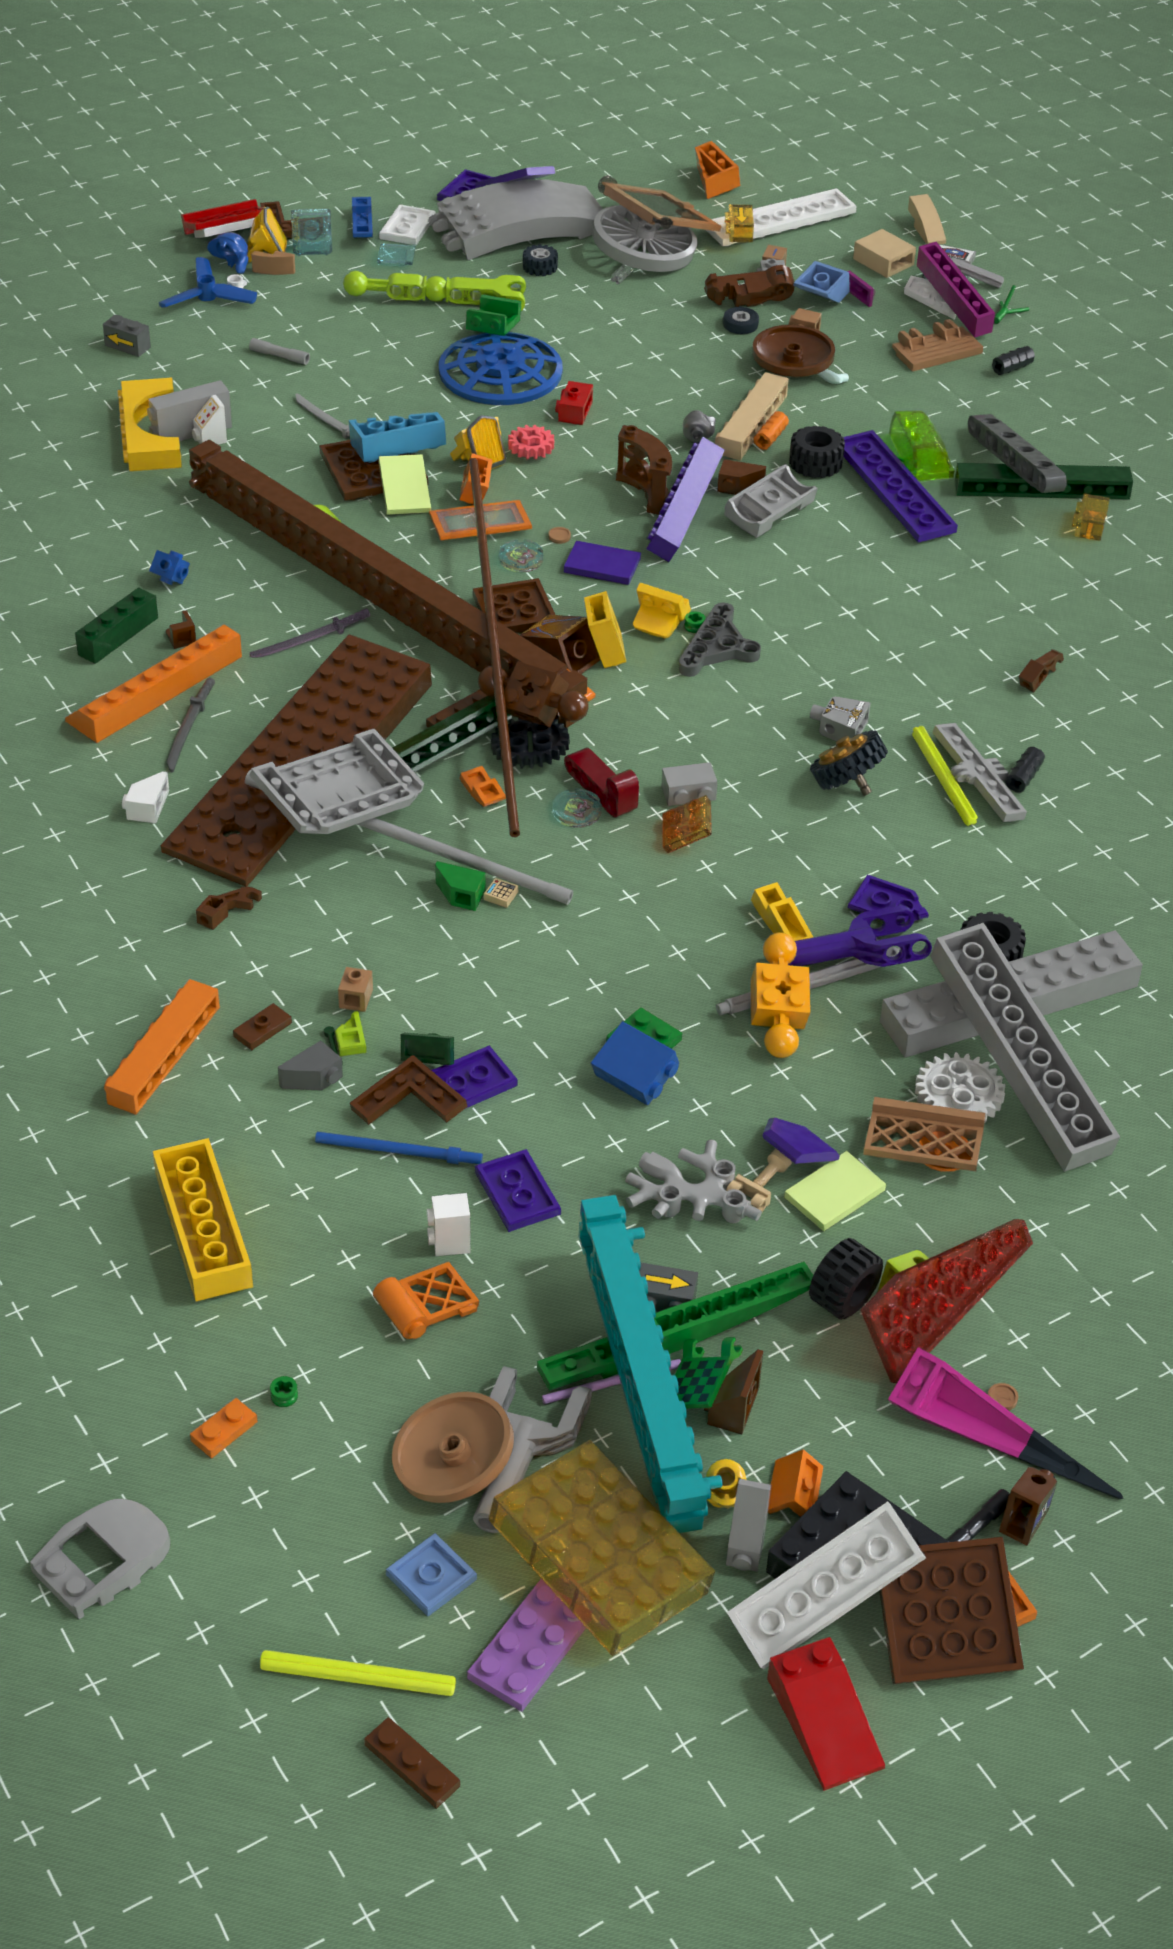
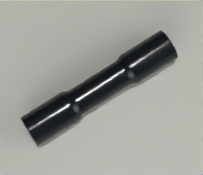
M999 1489L967 1523L953 1532L946 1540L949 1542L972 1540L991 1521L996 1520L1005 1511L1010 1493L1005 1489Z

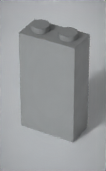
M220 380L150 398L149 408H147V414L151 421L149 433L163 437H179V441L193 438V419L213 395H216L223 403L226 429L231 428L229 390Z

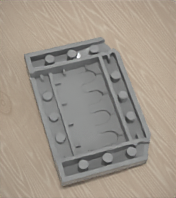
M375 729L354 735L352 743L275 767L273 762L251 768L250 777L299 833L329 834L410 806L424 787V782Z

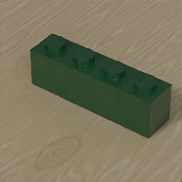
M138 587L75 632L78 656L96 664L158 619L156 595Z

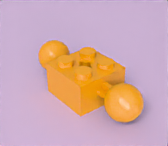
M774 933L765 940L763 954L770 964L756 963L751 977V1025L770 1027L765 1034L764 1044L767 1051L777 1058L789 1057L797 1050L799 1037L795 1029H805L810 1015L809 967L788 965L796 956L797 946L794 939L786 933Z

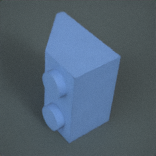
M814 261L794 282V286L839 303L850 292L849 272Z

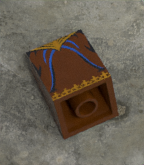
M548 615L520 635L566 664L569 671L574 669L582 674L601 660L589 629L587 617Z

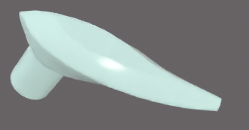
M828 369L817 374L832 384L847 382L849 379L847 373L837 374Z

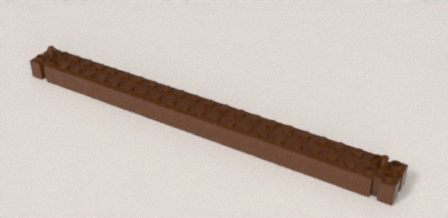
M210 439L189 449V464L193 469L189 485L192 488L199 490L203 494L206 493L210 499H213L224 508L250 523L253 527L264 532L298 556H301L329 576H332L343 585L400 620L406 626L434 642L437 646L457 657L471 668L481 672L484 668L491 666L487 621L484 612L227 450L222 452L221 446ZM496 621L501 668L507 673L509 679L517 661L558 673L569 683L567 691H578L583 695L587 694V677L574 669L569 672L566 664ZM557 711L554 719H558V723H564L565 728L575 723L564 720Z

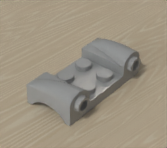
M784 464L728 499L724 507V515L742 530L757 538L770 530L775 520L794 508L801 510L812 503L818 488L801 484L793 476L789 466Z

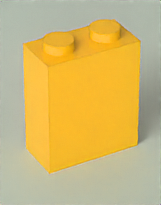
M607 591L584 597L589 629L603 667L608 668L625 663L626 656L622 633Z

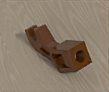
M1051 649V651L1038 659H1031L1018 676L1020 685L1035 692L1047 677L1049 670L1055 672L1056 663L1063 662V653Z
M241 887L221 895H209L196 909L197 923L214 930L228 917V910L233 908L252 910L253 900L259 902L262 899V891L253 887Z

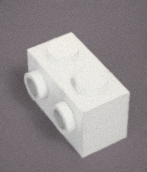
M467 1193L432 1196V1208L427 1209L428 1226L432 1227L427 1228L428 1244L434 1245L435 1255L445 1256L470 1253V1212Z

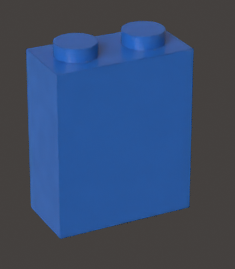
M622 1021L591 1061V1066L597 1077L642 1103L649 1105L653 1098L656 1099L661 1094L663 1085L668 1078L676 1074L679 1061L673 1049Z

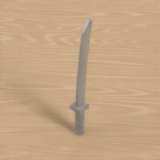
M295 394L298 404L341 431L345 439L350 437L349 425H345L328 415L300 394Z

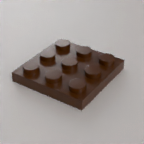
M539 578L492 585L496 621L515 633L525 632L546 616L555 615ZM483 587L473 588L475 603L478 609L486 614Z

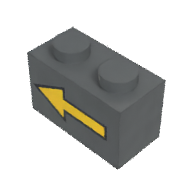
M113 315L103 323L105 346L140 357L151 348L148 325L120 315Z
M641 1263L639 1272L641 1277H646L648 1284V1294L646 1295L648 1301H653L655 1312L696 1298L699 1272Z

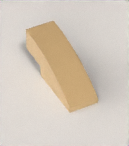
M928 194L910 196L908 211L915 219L914 227L926 244L936 241L938 244H946V237L939 215Z

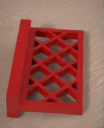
M256 199L181 214L184 233L186 235L192 234L195 230L256 218L264 207L258 206Z

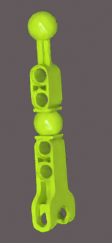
M350 271L343 280L345 291L355 297L361 296L366 290L385 291L390 298L396 300L418 301L423 299L425 301L427 297L431 301L438 302L446 298L445 302L480 305V297L482 295H489L521 301V311L525 307L523 294L526 289V282L523 277L516 275H502L495 279L453 277L449 279L447 277L446 281L443 277L432 276L427 279V276L422 277L418 274L393 273L386 280L367 278L360 271ZM517 283L520 287L511 288V285Z

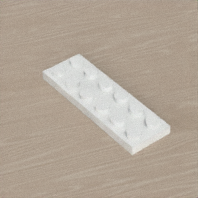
M886 1502L729 1610L727 1614L760 1668L764 1670L769 1666L770 1657L795 1649L926 1559V1557L891 1504Z

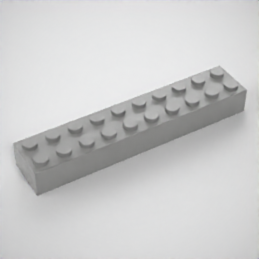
M981 923L938 937L930 957L1063 1171L1066 1172L1112 1155L1120 1139L1118 1132L985 924Z
M1116 930L1009 962L1043 1016L1138 987L1143 966ZM946 981L883 999L880 1023L905 1058L979 1035Z

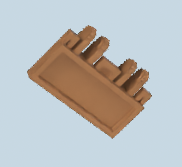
M950 319L944 321V326L939 322H935L933 324L934 334L923 336L915 328H911L909 334L905 331H900L898 333V340L900 342L892 344V348L897 352L896 356L912 372L983 353V346L964 327H958Z

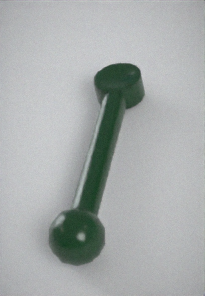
M331 1026L325 1027L324 1035L328 1037L331 1049L338 1054L333 1037L335 1029Z

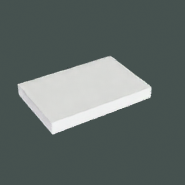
M399 205L380 231L379 238L416 246L430 226L428 222L429 217L434 215L436 211Z
M255 218L195 230L194 235L195 238H201L250 228Z

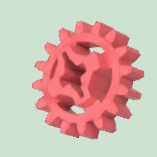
M525 425V428L517 427V431L512 430L511 435H508V449L512 450V454L518 453L519 458L522 456L526 459L533 457L535 460L538 459V456L544 458L546 453L551 454V451L554 450V434H551L550 430L544 431V427L539 428L536 425H533V427Z

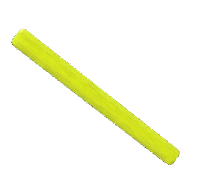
M924 726L914 727L912 736L963 822L967 826L975 825L978 818L977 814Z
M269 1650L263 1651L260 1658V1668L266 1671L452 1696L456 1687V1678L449 1675Z

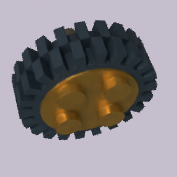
M876 730L856 734L851 739L849 736H845L836 742V747L822 752L819 758L811 764L810 770L823 790H829L833 787L837 788L841 784H847L852 779L855 780L863 796H866L872 790L863 774L867 773L868 769L874 768V764H879L882 761L881 759L886 757L888 750Z

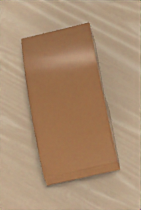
M254 251L251 254L252 271L255 273L272 275L295 273L294 254L275 251L274 254Z

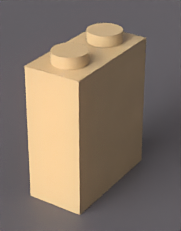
M881 229L855 241L853 259L888 278L914 265L916 247Z

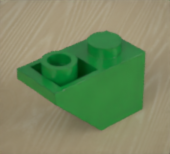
M439 861L436 862V885L451 906L476 911L486 891V872Z

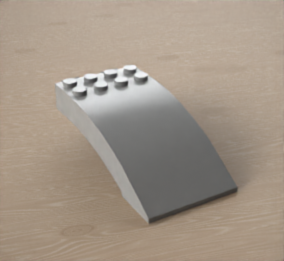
M528 179L490 184L469 191H463L461 194L453 197H447L437 202L439 212L430 216L428 222L433 226L432 228L435 232L449 230L441 238L442 243L446 245V249L451 252L462 249L466 259L470 260L502 247L529 240L578 236L580 240L593 235L595 216L603 208L586 186L552 180Z

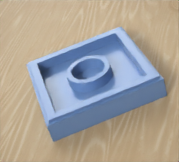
M436 1533L386 1569V1576L427 1617L477 1580V1573Z

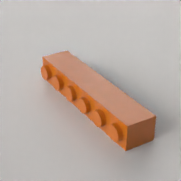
M189 979L184 987L177 991L175 998L169 1005L164 1007L162 1014L156 1022L149 1026L148 1032L144 1037L136 1042L133 1051L127 1058L121 1061L119 1068L113 1076H109L106 1080L104 1090L108 1105L137 1115L220 1008L217 988Z

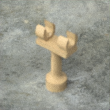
M776 1148L767 1158L769 1163L753 1182L738 1174L735 1180L730 1182L726 1191L731 1189L742 1191L745 1195L752 1198L751 1205L763 1212L766 1206L770 1204L771 1192L763 1187L777 1171L785 1172L792 1164V1161Z

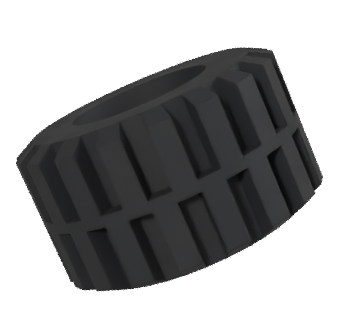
M807 426L804 429H798L791 437L789 456L791 468L795 472L811 478H825L826 476L830 477L833 474H837L843 465L844 437L839 432H835L834 429L824 426Z
M981 912L977 913L976 917L970 916L967 921L963 922L960 930L984 923L1008 962L1023 958L1026 942L1025 931L1021 929L1019 922H1014V919L1010 916L1005 917L1001 913L993 914V912H987V914H983Z
M848 1238L842 1240L825 1255L818 1265L809 1287L810 1299L838 1319H847L860 1310L875 1291L883 1271V1259L855 1239Z

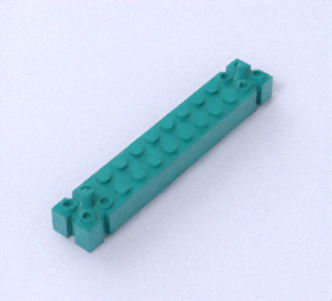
M616 1195L581 1200L580 1216L582 1222H579L578 1238L583 1255L585 1254L587 1259V1269L654 1499L659 1506V1516L665 1536L701 1530L704 1516H708L707 1499L711 1498V1489L721 1488L723 1483L720 1475L702 1478L701 1473L699 1474V1472L703 1471L702 1459L699 1453L694 1452V1433L691 1426H686V1407L684 1401H679L678 1381L676 1376L671 1375L669 1370L671 1368L670 1355L668 1350H663L661 1344L663 1343V1333L661 1326L656 1325L654 1321L656 1317L654 1303L652 1300L648 1301L646 1295L648 1294L646 1277H641L639 1272L641 1269L639 1254L637 1252L634 1253L632 1249L633 1240L645 1238L644 1228L626 1229L624 1206H619Z

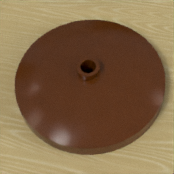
M779 325L768 328L755 337L752 355L762 368L772 373L783 376L803 377L818 374L829 368L834 361L835 345L826 334L814 328L802 325Z

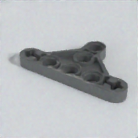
M722 602L713 607L679 659V672L682 675L688 677L695 676L703 666L732 659L745 662H755L760 659V644L743 638L733 624L734 607L731 604ZM702 638H710L712 640H703Z

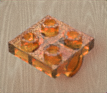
M707 795L693 799L662 814L663 848L667 853L712 835L711 801Z

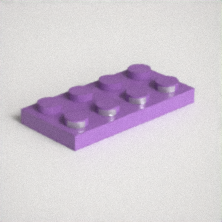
M541 1578L467 1671V1679L522 1712L594 1619L595 1609Z

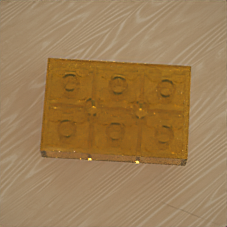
M588 1440L493 1498L488 1520L612 1656L709 1592L716 1571L591 1440Z

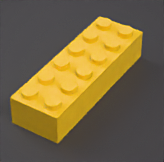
M209 1138L153 1151L155 1174L195 1302L253 1288L251 1263Z

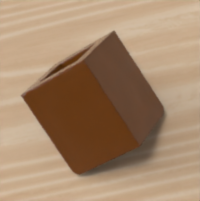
M187 610L182 611L183 622L169 625L170 628L166 629V635L174 649L188 646L196 641L195 625Z

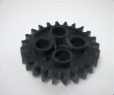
M520 718L517 721L509 720L508 731L512 767L519 764L520 769H523L525 765H529L530 769H533L536 764L539 767H543L545 762L551 765L552 759L559 761L560 755L565 756L566 750H569L570 737L568 728H564V723L558 724V719L553 720L550 728ZM495 728V733H492L491 750L493 755H496L497 760H502L498 728ZM528 731H532L533 752L528 750Z

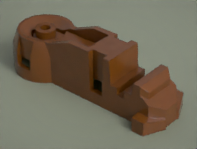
M776 265L768 268L766 271L717 276L716 273L710 274L705 280L704 290L707 297L717 305H722V300L728 297V299L733 300L735 307L740 305L749 307L760 305L768 300H786L794 292L795 281L792 270L789 267ZM783 271L784 274L776 275V272ZM744 280L745 284H738V281Z

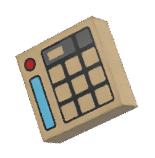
M495 878L485 891L484 900L507 908L518 893V885Z

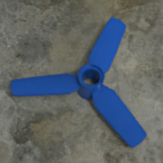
M197 257V287L160 301L159 306L168 307L196 296L201 301H212L218 297L253 304L257 299V292L227 284H215V277L212 275L209 260Z

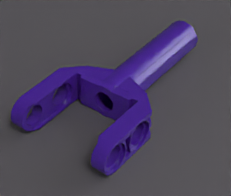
M899 905L862 912L852 920L848 931L795 941L797 953L794 960L788 965L806 966L855 957L866 964L886 967L925 959L930 955L932 945L925 935L919 933L876 940V937L905 932L913 925L915 918L912 911L907 906ZM902 913L909 915L905 923H896L898 915ZM881 918L884 920L880 928L873 929L870 927L874 919ZM916 942H925L923 950L919 952L912 950ZM890 947H900L897 955L893 957L886 955Z

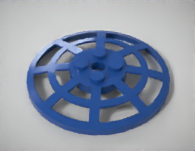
M508 332L505 336L479 333L465 337L451 344L443 352L439 360V376L443 384L450 391L467 400L489 405L521 404L543 397L558 385L563 373L562 360L554 348L537 338ZM492 340V344H487L484 346L476 345L481 342ZM501 340L516 341V343H501ZM528 346L535 353H525L521 348ZM538 347L544 349L552 356L542 354ZM462 348L458 353L456 361L445 364V359L454 350ZM467 350L477 351L476 356L464 358ZM526 359L538 360L536 366L533 369L525 364ZM544 361L556 363L555 372L548 380L539 374L543 368ZM476 362L478 370L474 373L465 364ZM459 367L462 373L470 379L463 386L452 379L447 370ZM521 371L526 373L518 377L510 378V376L516 375ZM483 375L501 377V379L484 377ZM531 378H534L541 384L528 391L512 393V384L522 383ZM477 382L503 385L504 394L484 393L472 390Z

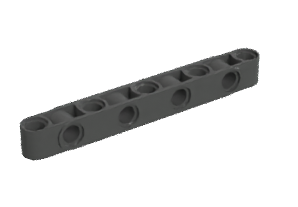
M992 414L969 416V433L1027 483L1041 493L1065 490V473L1005 423Z

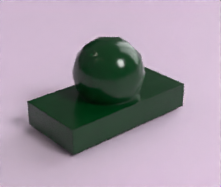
M404 1032L401 1034V1061H406L414 1055L422 1063L452 1065L454 1064V1037L441 1036L436 1033L418 1034Z

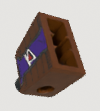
M1033 1467L1027 1468L1011 1489L999 1529L1000 1533L1028 1546L1048 1513L1057 1485V1480L1052 1472L1046 1469L1039 1471ZM1024 1507H1031L1025 1517L1021 1510Z

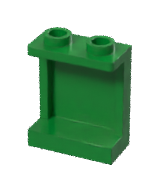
M482 295L480 297V309H468L466 312V329L505 336L520 321L521 301Z

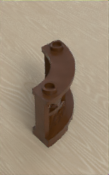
M623 425L618 435L616 481L627 483L638 490L642 489L648 502L647 513L659 515L669 494L666 481L667 476H670L672 472L671 454L668 448L655 436L638 429L634 425ZM648 457L650 466L644 458Z

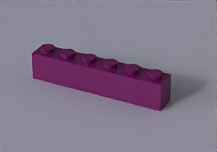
M937 241L919 246L917 267L973 337L991 333L995 312Z

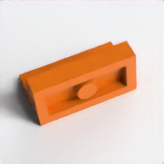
M804 1449L775 1460L769 1498V1514L789 1507L802 1517L818 1500L823 1465Z

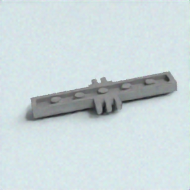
M956 723L935 725L932 733L957 763V766L951 769V773L955 776L958 782L974 784L1003 822L1024 820L1027 811L1003 783L1009 773L1000 764L997 758L984 759Z

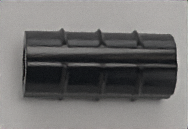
M1024 346L1008 353H1003L993 359L992 368L998 375L1018 370L1034 362V351L1029 346Z
M1028 747L1021 754V758L1011 768V772L1005 781L1010 790L1021 793L1030 784V781L1044 762L1045 755L1042 750L1036 747Z

